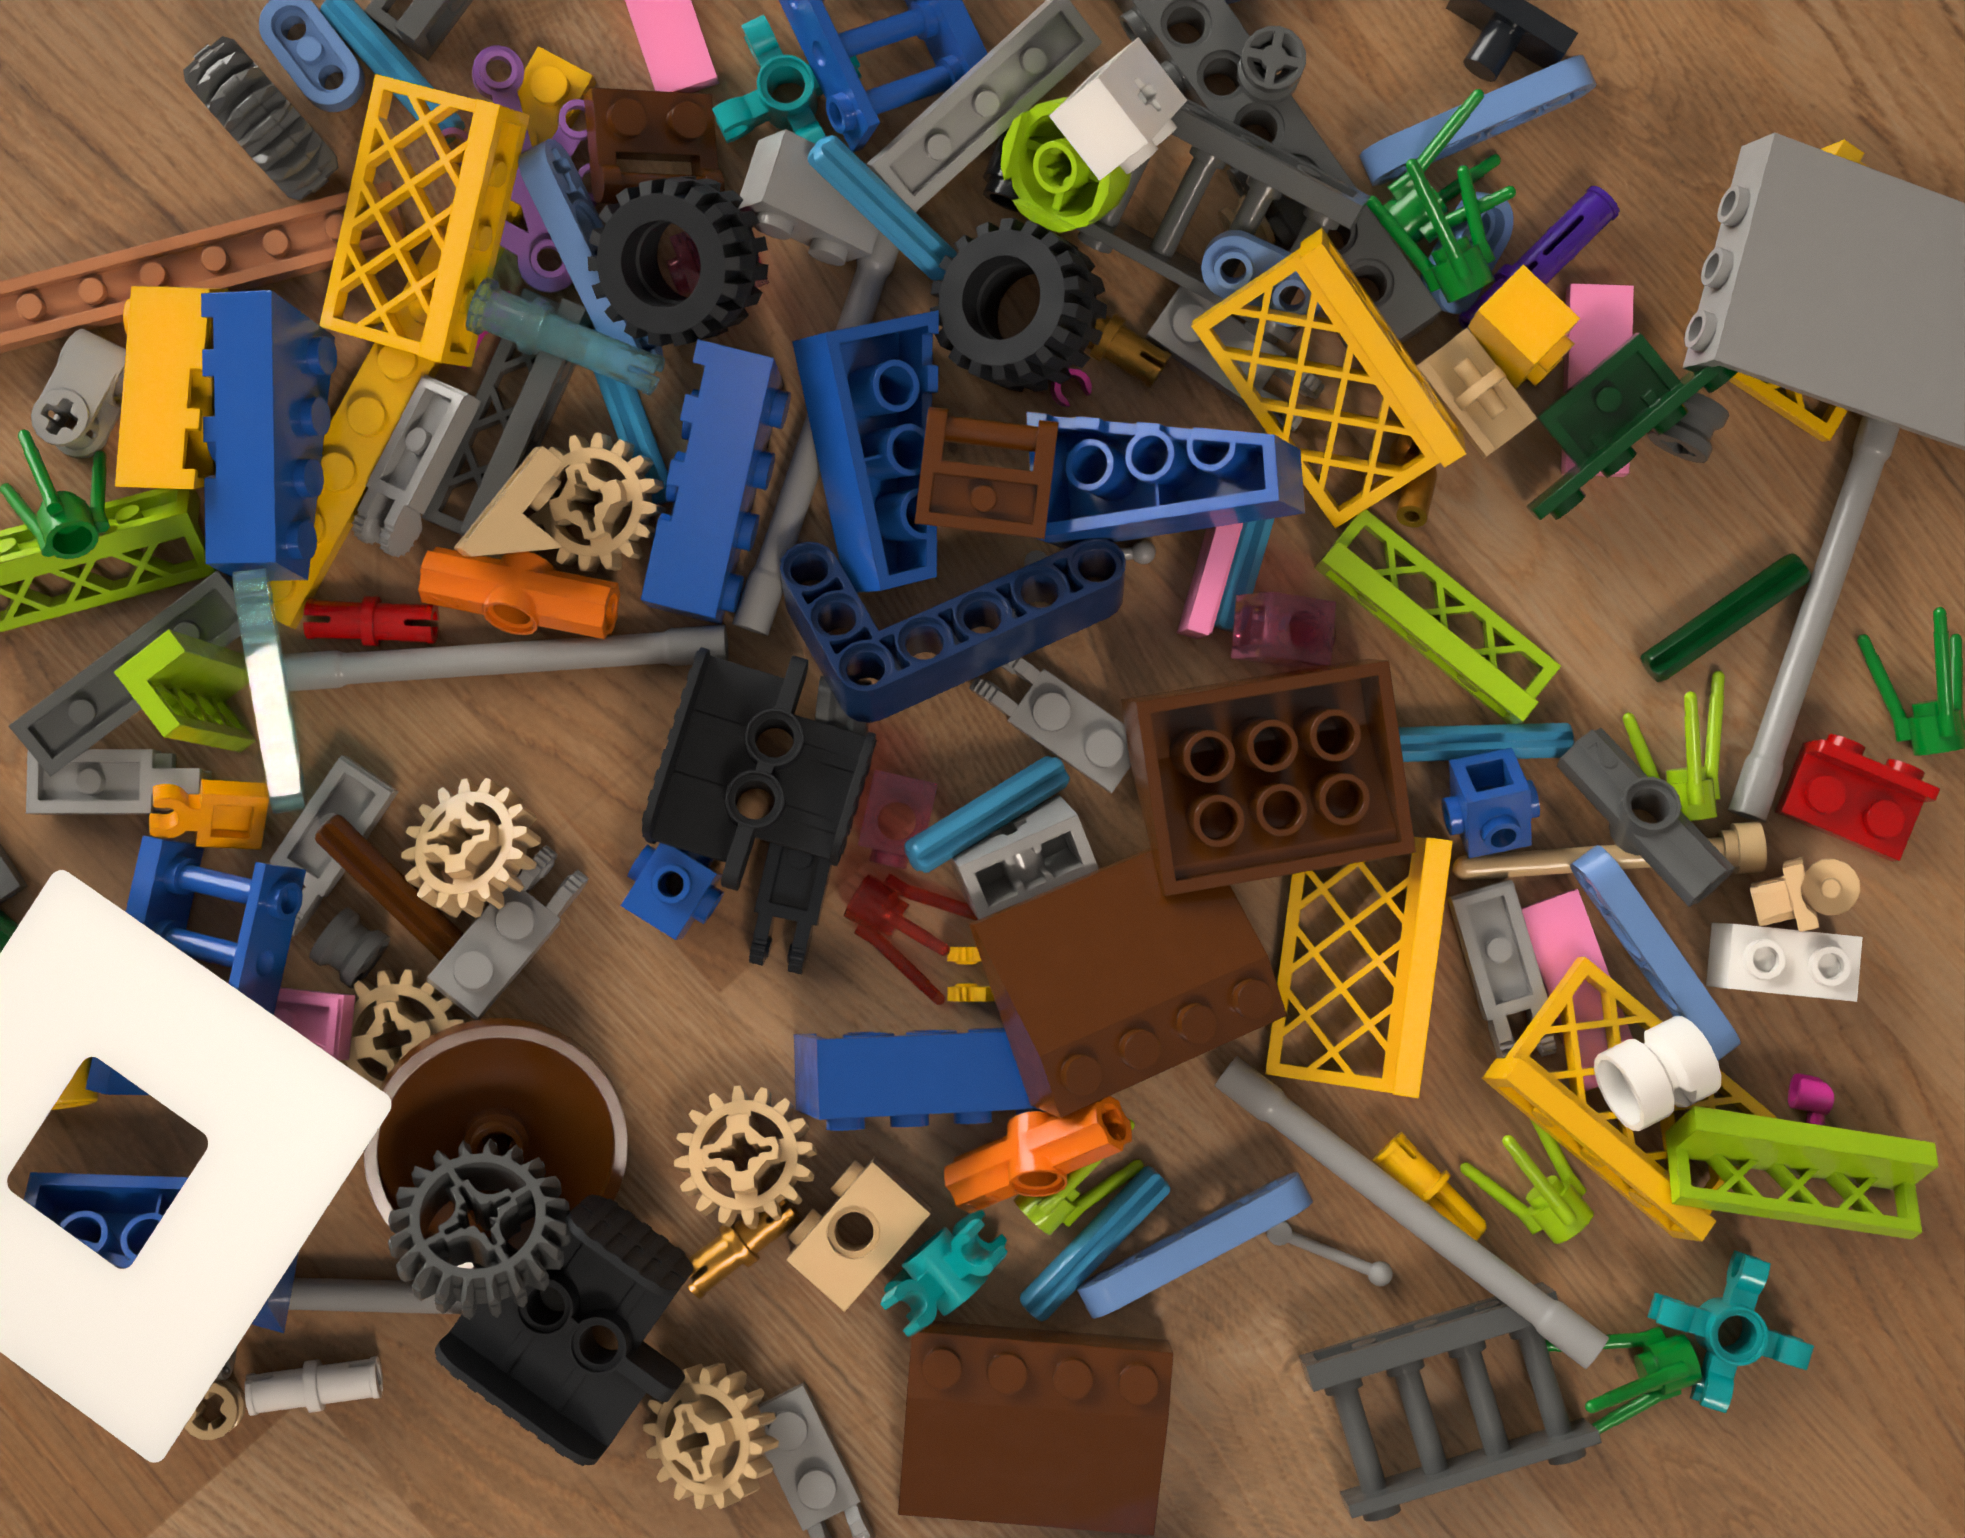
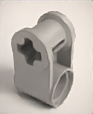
M79 329L75 331L62 347L57 365L39 399L33 406L31 420L36 434L48 444L55 445L67 456L77 459L90 458L96 451L102 450L121 414L126 349L88 330ZM50 410L55 413L53 419L48 416ZM69 418L78 421L73 430L64 427ZM89 430L93 432L92 437L86 435Z

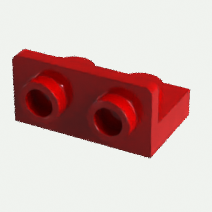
M1828 734L1826 740L1819 739L1803 742L1775 813L1891 862L1900 861L1923 803L1936 801L1940 788L1922 781L1925 772L1911 764L1895 759H1887L1884 765L1863 756L1866 747L1849 738Z

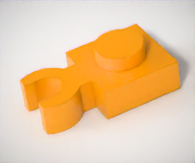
M201 779L199 795L188 794L184 789L173 784L153 786V807L170 808L174 811L169 814H149L150 835L169 839L177 837L185 831H194L195 847L261 850L269 803L267 783Z

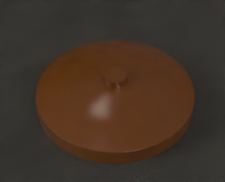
M488 1018L457 1024L430 1036L412 1048L397 1062L379 1087L380 1090L390 1097L392 1106L385 1120L364 1150V1167L370 1194L376 1208L388 1226L390 1211L401 1209L396 1199L399 1187H415L411 1175L414 1167L418 1166L433 1172L435 1170L433 1156L436 1154V1151L439 1150L446 1154L449 1160L458 1158V1149L463 1140L470 1145L472 1154L483 1153L484 1146L491 1138L497 1144L498 1156H504L517 1144L523 1150V1164L539 1157L545 1164L546 1174L544 1178L556 1176L559 1179L562 1193L558 1198H563L569 1202L570 1211L591 1194L599 1195L606 1199L610 1198L614 1201L620 1189L627 1162L628 1136L623 1109L616 1089L603 1067L584 1047L555 1029L539 1023L512 1018ZM477 1190L484 1194H495L500 1192L494 1190ZM451 1201L444 1205L433 1218L428 1228L426 1239L439 1233L438 1226L451 1218L454 1213ZM468 1213L470 1227L475 1226L480 1233L484 1232L487 1238L491 1237V1231H485L480 1224L476 1225ZM534 1217L520 1224L521 1231L508 1240L509 1244L518 1250L524 1246L533 1230ZM470 1262L457 1266L467 1269H477Z

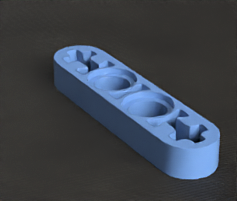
M1584 55L1570 57L1485 94L1483 100L1470 114L1471 116L1432 163L1563 107L1589 93L1596 87V82ZM1459 106L1390 135L1362 151L1359 158L1372 186L1388 183L1405 174L1407 171L1406 162L1409 159H1417Z
M547 139L522 152L519 155L518 164L523 181L616 370L628 381H636L660 370L664 365L662 347L648 344V336L635 339L625 333L627 321L612 322L604 312L611 305L607 297L597 299L592 285L600 283L598 271H588L587 257L597 255L598 246L589 243L592 229L601 228L604 225L569 154L554 139Z
M1596 845L1571 863L1570 867L1575 878L1673 1017L1683 1016L1690 1020L1703 1033L1711 1045L1717 1061L1741 1044L1738 1034L1615 859L1603 847Z
M1298 1172L1287 1174L1099 1272L1083 1282L1077 1288V1291L1091 1318L1102 1317L1290 1219L1308 1208L1313 1203V1199Z

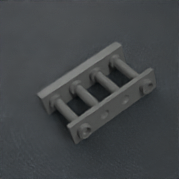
M1187 99L1184 105L1171 118L1177 126L1172 135L1192 145L1189 153L1193 156V159L1154 238L1120 221L1150 158L1132 171L1130 184L1119 205L1094 224L1077 228L1080 231L1077 237L1085 245L1102 253L1110 254L1114 249L1212 303L1218 304L1224 299L1214 294L1205 284L1202 277L1201 264L1175 251L1216 169L1222 170L1228 164L1249 175L1246 184L1250 188L1229 230H1241L1255 235L1272 200H1280L1283 194L1305 205L1303 214L1307 218L1289 251L1290 253L1298 250L1300 242L1320 228H1323L1326 234H1328L1330 229L1337 230L1340 224L1351 229L1359 220L1371 196ZM1236 258L1226 260L1221 265L1223 272L1233 278L1241 260ZM1288 286L1284 288L1280 293L1283 302L1290 305L1299 287ZM1237 315L1246 320L1244 328L1255 336L1259 319ZM1266 320L1262 340L1277 343L1281 339L1290 344L1302 326L1285 327Z
M1543 1282L1534 1284L1552 1299L1558 1300L1556 1291ZM1495 1296L1299 1355L1305 1379L1313 1392L1324 1389L1327 1396H1333L1360 1484L1359 1486L1340 1491L1343 1504L1352 1519L1363 1516L1364 1521L1368 1522L1383 1520L1398 1514L1401 1511L1400 1504L1547 1459L1550 1465L1571 1463L1586 1456L1585 1448L1602 1443L1599 1431L1585 1418L1574 1421L1569 1420L1545 1338L1536 1331L1531 1323ZM1509 1333L1511 1339L1518 1340L1545 1427L1544 1430L1511 1440L1507 1438L1481 1352L1486 1349L1485 1340ZM1448 1352L1449 1358L1457 1359L1483 1445L1481 1449L1448 1459L1445 1456L1420 1373V1369L1425 1367L1424 1358ZM1385 1370L1388 1377H1395L1422 1466L1386 1478L1383 1474L1358 1388L1363 1385L1362 1377Z

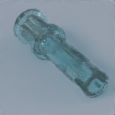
M487 277L480 283L469 306L466 319V328L469 332L480 335L486 331L514 342L517 345V351L528 356L530 354L536 355L542 350L641 390L642 393L649 396L655 391L660 381L659 377L651 374H655L656 371L663 372L665 365L664 356L654 355L555 315L554 307L550 306L548 301L538 297L532 302L500 289V283L492 278ZM637 368L642 369V370H644V371H647V372H649V373H651V374H648V373H646V372H643V371H641V370H638Z

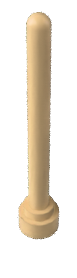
M1760 822L1732 823L1729 830H1721L1718 832L1717 837L1707 838L1735 867L1733 870L1735 874L1764 872L1767 862V847L1764 830ZM1616 844L1601 845L1622 869L1651 867L1640 855L1627 853ZM1594 846L1493 853L1470 859L1468 855H1463L1455 860L1453 872L1457 878L1464 881L1573 873L1570 864Z

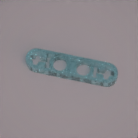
M267 568L233 572L234 597L272 811L274 814L304 810L307 806L304 776L269 573Z

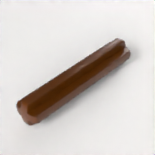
M337 814L331 817L316 832V843L439 961L446 956L464 935L438 908H434L417 896L419 890L407 882L405 876L343 816Z

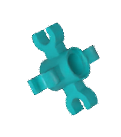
M764 15L741 25L745 34V42L760 71L757 76V90L744 96L728 99L712 108L717 118L715 119L726 143L744 137L757 126L769 121L776 128L781 130L787 129L816 144L823 136H826L815 118L818 107L817 97L823 95V92L810 65H807L796 56L783 55ZM856 56L850 57L859 79H861L862 75L858 69L860 63ZM785 83H794L804 89L801 97L792 103H780L771 96L778 86Z
M982 1209L971 1214L969 1213L954 1225L952 1233L946 1227L935 1233L902 1263L903 1269L886 1284L884 1288L886 1294L883 1296L880 1304L885 1310L898 1301H904L911 1308V1311L906 1315V1318L911 1323L903 1329L907 1337L915 1335L930 1325L936 1317L937 1309L943 1316H946L964 1303L988 1279L987 1275L1006 1257L1008 1252L1005 1249L1007 1239L1003 1234L989 1243L984 1242L977 1233L985 1226L981 1220L985 1215Z
M1734 1250L1729 1262L1726 1277L1727 1284L1723 1297L1709 1299L1698 1307L1654 1292L1647 1316L1656 1320L1658 1324L1694 1334L1697 1342L1706 1350V1354L1701 1367L1702 1381L1692 1386L1690 1398L1699 1401L1701 1406L1723 1413L1727 1412L1732 1399L1734 1377L1738 1366L1751 1364L1761 1356L1796 1368L1807 1370L1814 1349V1345L1804 1342L1801 1338L1767 1328L1762 1317L1754 1310L1758 1296L1767 1282L1771 1263ZM1731 1316H1739L1742 1322L1740 1337L1731 1345L1721 1346L1718 1340L1720 1325Z

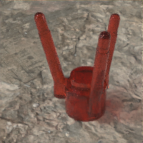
M869 873L851 898L843 917L858 925L854 932L855 935L872 944L933 1003L942 1005L945 1002V996L881 932L891 938L896 930H899L937 954L946 956L950 952V947L946 943L905 918L910 904L901 900V898H907L977 921L978 918L965 902L909 885L891 873L885 881Z

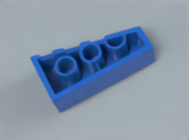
M272 290L201 293V317L213 318L214 349L202 350V377L214 378L215 414L212 417H203V442L207 443L209 453L216 462V475L204 478L206 564L238 581L308 580L310 559L314 556L317 547V535L314 528L317 497L321 494L324 485L321 459L324 435L328 432L331 421L328 396L331 374L335 371L337 365V350L334 344L335 336Z
M939 310L825 332L792 341L839 561L856 592L882 591L937 577V526L915 524L928 409L932 407V393L938 392V366L932 365L933 335L939 334Z
M697 339L693 363L701 364L704 373L700 390L693 389L691 394H685L680 421H683L682 439L688 440L686 453L677 451L670 462L665 498L666 501L673 502L674 504L671 515L661 513L658 518L641 601L651 608L722 625L725 611L735 613L740 601L744 576L735 574L741 549L750 552L756 539L760 515L751 513L757 488L767 490L775 463V453L768 452L767 448L773 427L783 429L790 406L791 392L783 390L784 382L774 358Z
M1026 412L1027 425L1038 426L1039 420L1059 422L1045 539H1039L1057 547L1066 549L1092 538L1119 542L1305 514L1301 450L1274 434L1198 427L1187 429L1167 427L1157 423L1137 422L1133 424L1104 421L1100 418L1079 416L1068 418L1051 416L1047 413ZM1029 452L1030 471H1033L1035 452Z
M1005 1028L968 1029V1033H957V1030H913L906 1032V1035L899 1036L886 1032H848V1034L843 1035V1038L830 1039L819 1037L817 1033L794 1034L796 1111L818 1120H826V1130L848 1131L865 1129V1117L890 1116V1127H922L929 1125V1114L953 1113V1123L982 1124L992 1122V1111L1016 1110V1115L1034 1111L1045 1112L1030 1105Z
M30 1172L24 1201L115 1267L126 1269L133 1264L189 1177ZM299 1252L252 1322V1325L280 1333L285 1332Z

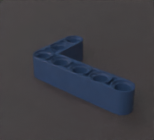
M1099 538L1084 540L880 631L877 629L835 554L828 547L816 542L796 544L788 549L782 557L780 574L787 612L842 710L850 718L858 722L872 723L883 720L1111 617L1119 610L1123 603L1126 559L1123 551L1109 540ZM1101 577L1106 581L1091 582L1086 578ZM810 580L820 581V583L812 586L801 585L803 582ZM1034 602H1045L1050 604V606L1038 608L1033 607L1029 604ZM978 627L993 629L992 632L984 634L976 633L972 630ZM835 629L849 630V632L842 635L828 634V632ZM922 652L936 655L934 658L926 660L913 657ZM863 678L879 680L877 683L868 686L855 683Z

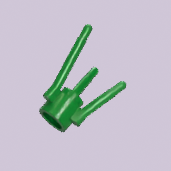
M1475 89L1416 159L1423 173L1483 100V90ZM1498 154L1489 156L1470 169L1473 184L1500 164L1501 158ZM1406 171L1405 174L1388 186L1389 191L1394 197L1386 202L1384 207L1394 216L1415 243H1418L1423 238L1428 243H1431L1438 236L1415 190L1414 183L1408 171ZM1455 179L1439 192H1436L1431 186L1443 213H1447L1449 210L1445 204L1461 193L1459 179ZM1507 186L1478 199L1480 213L1482 214L1512 199L1516 195V189L1513 186ZM1464 206L1445 215L1450 228L1467 221Z
M1413 158L1406 162V169L1414 183L1415 190L1443 246L1431 253L1436 265L1432 264L1376 196L1370 197L1367 207L1421 272L1430 292L1441 288L1447 303H1451L1495 280L1488 264L1496 260L1486 240L1469 167L1465 165L1460 166L1457 170L1473 246H1471L1467 236L1456 240L1419 162Z
M25 429L18 432V439L43 501L36 515L9 483H4L0 486L1 494L37 539L43 556L51 557L54 555L57 558L74 559L88 554L95 548L99 533L106 532L110 528L105 513L106 453L99 450L93 456L89 507L85 500L72 492H56L31 433Z
M1937 607L1933 611L1937 700L1912 704V717H1907L1869 636L1861 634L1857 638V643L1863 653L1865 662L1893 720L1896 742L1911 740L1914 756L1965 749L1962 637L1959 634H1953L1949 639L1947 612L1943 607Z
M1660 1326L1639 1333L1606 1334L1609 1340L1603 1349L1643 1348V1353L1634 1356V1364L1639 1379L1587 1401L1585 1409L1589 1413H1596L1640 1395L1592 1423L1599 1431V1434L1661 1401L1681 1395V1389L1701 1383L1700 1364L1688 1338L1682 1333L1666 1338ZM1545 1339L1549 1352H1562Z

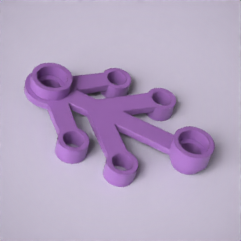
M494 45L483 49L476 56L473 63L472 80L475 88L482 96L492 100L493 103L522 112L517 93L524 79V66L520 57L513 50L505 46ZM501 60L509 66L511 75L506 81L496 82L487 75L486 67L491 61ZM573 99L563 105L558 116V129L552 139L563 146L570 158L580 141L587 139V129L584 131H574L569 128L565 119L566 114L573 109L585 112L584 100ZM456 127L445 128L441 131L445 139L455 137L463 143L468 139V134ZM528 130L526 131L522 152L532 148ZM433 146L434 156L438 161L440 157ZM590 163L585 164L579 169L578 173L581 180L585 174L590 172ZM518 165L510 200L521 206L528 232L505 221L500 246L517 256L519 273L529 286L546 293L564 290L573 282L562 259L561 266L555 271H546L538 264L537 255L541 250L551 248L557 251L527 190ZM588 192L594 206H596L597 203L594 200L593 194Z

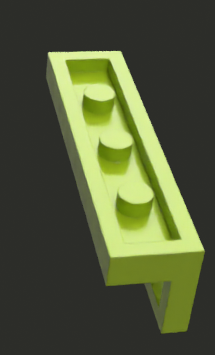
M157 488L105 502V513L110 528L106 532L99 533L95 548L79 558L62 559L54 555L51 557L43 556L37 539L25 524L1 530L0 595L11 598V601L6 610L0 611V632L212 575L216 572V569L206 564L205 537L198 525L200 498L196 490ZM185 537L195 559L172 564L152 556L159 543ZM111 556L134 565L128 577L114 581L90 571L96 560ZM48 573L73 582L68 593L54 597L32 590L29 586L34 577Z
M1367 509L1356 515L1314 567V569L1507 724L1524 722L1539 703L1536 697L1561 667L1554 659ZM1363 528L1384 544L1386 569L1374 570L1347 548ZM1395 554L1410 566L1396 567ZM1422 574L1432 582L1436 608L1423 609L1400 591L1397 576ZM1444 593L1460 606L1446 607ZM1470 613L1478 619L1483 627L1485 648L1473 649L1448 629L1447 616ZM1494 633L1510 646L1495 647ZM1520 653L1540 670L1525 689H1522L1498 669L1496 655Z
M168 629L114 671L115 675L164 738L236 752L244 751L256 741L226 702L260 675L246 654Z
M1693 1106L1665 1132L1672 1204L1905 1239H1914L1922 1233L1915 1184L1939 1167L1936 1146L1933 1142ZM1689 1159L1705 1161L1725 1183L1717 1190L1692 1186ZM1750 1169L1765 1170L1785 1192L1777 1199L1763 1197L1744 1178V1175ZM1810 1178L1824 1179L1844 1201L1837 1208L1823 1206L1804 1184ZM1870 1187L1894 1190L1897 1217L1883 1215L1868 1200L1864 1193Z

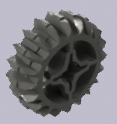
M222 36L211 46L207 44L193 56L195 60L183 69L185 82L287 197L301 201L312 191L314 193L317 192L329 181L327 178L339 168L337 156L234 39Z
M491 1138L484 1146L483 1153L472 1154L470 1145L463 1140L458 1149V1158L449 1160L446 1154L437 1150L433 1156L435 1166L433 1172L415 1166L411 1174L415 1187H399L396 1199L401 1209L390 1211L388 1218L389 1227L396 1234L390 1237L388 1245L391 1256L400 1259L396 1264L398 1276L404 1282L414 1280L412 1284L413 1293L420 1301L435 1294L436 1309L442 1314H445L456 1301L461 1302L462 1314L469 1321L477 1311V1304L488 1303L489 1312L492 1316L498 1318L502 1313L501 1300L511 1297L515 1304L524 1308L528 1302L525 1287L529 1285L535 1289L546 1291V1288L549 1286V1275L545 1269L561 1270L564 1264V1253L559 1247L567 1246L571 1241V1231L568 1229L567 1224L564 1223L565 1218L570 1213L568 1201L558 1198L562 1193L559 1179L556 1176L544 1178L546 1174L545 1164L539 1157L523 1164V1150L517 1144L504 1156H498L497 1144ZM477 1190H494L500 1192L495 1194H484ZM451 1201L454 1207V1213L451 1218L438 1226L439 1233L426 1239L427 1231L433 1218L444 1205ZM468 1213L476 1225L480 1224L485 1231H491L493 1245L484 1232L480 1233L475 1226L470 1227ZM534 1217V1227L528 1240L516 1254L509 1257L506 1243L512 1236L521 1231L520 1224ZM470 1262L480 1264L485 1268L467 1269L457 1266Z

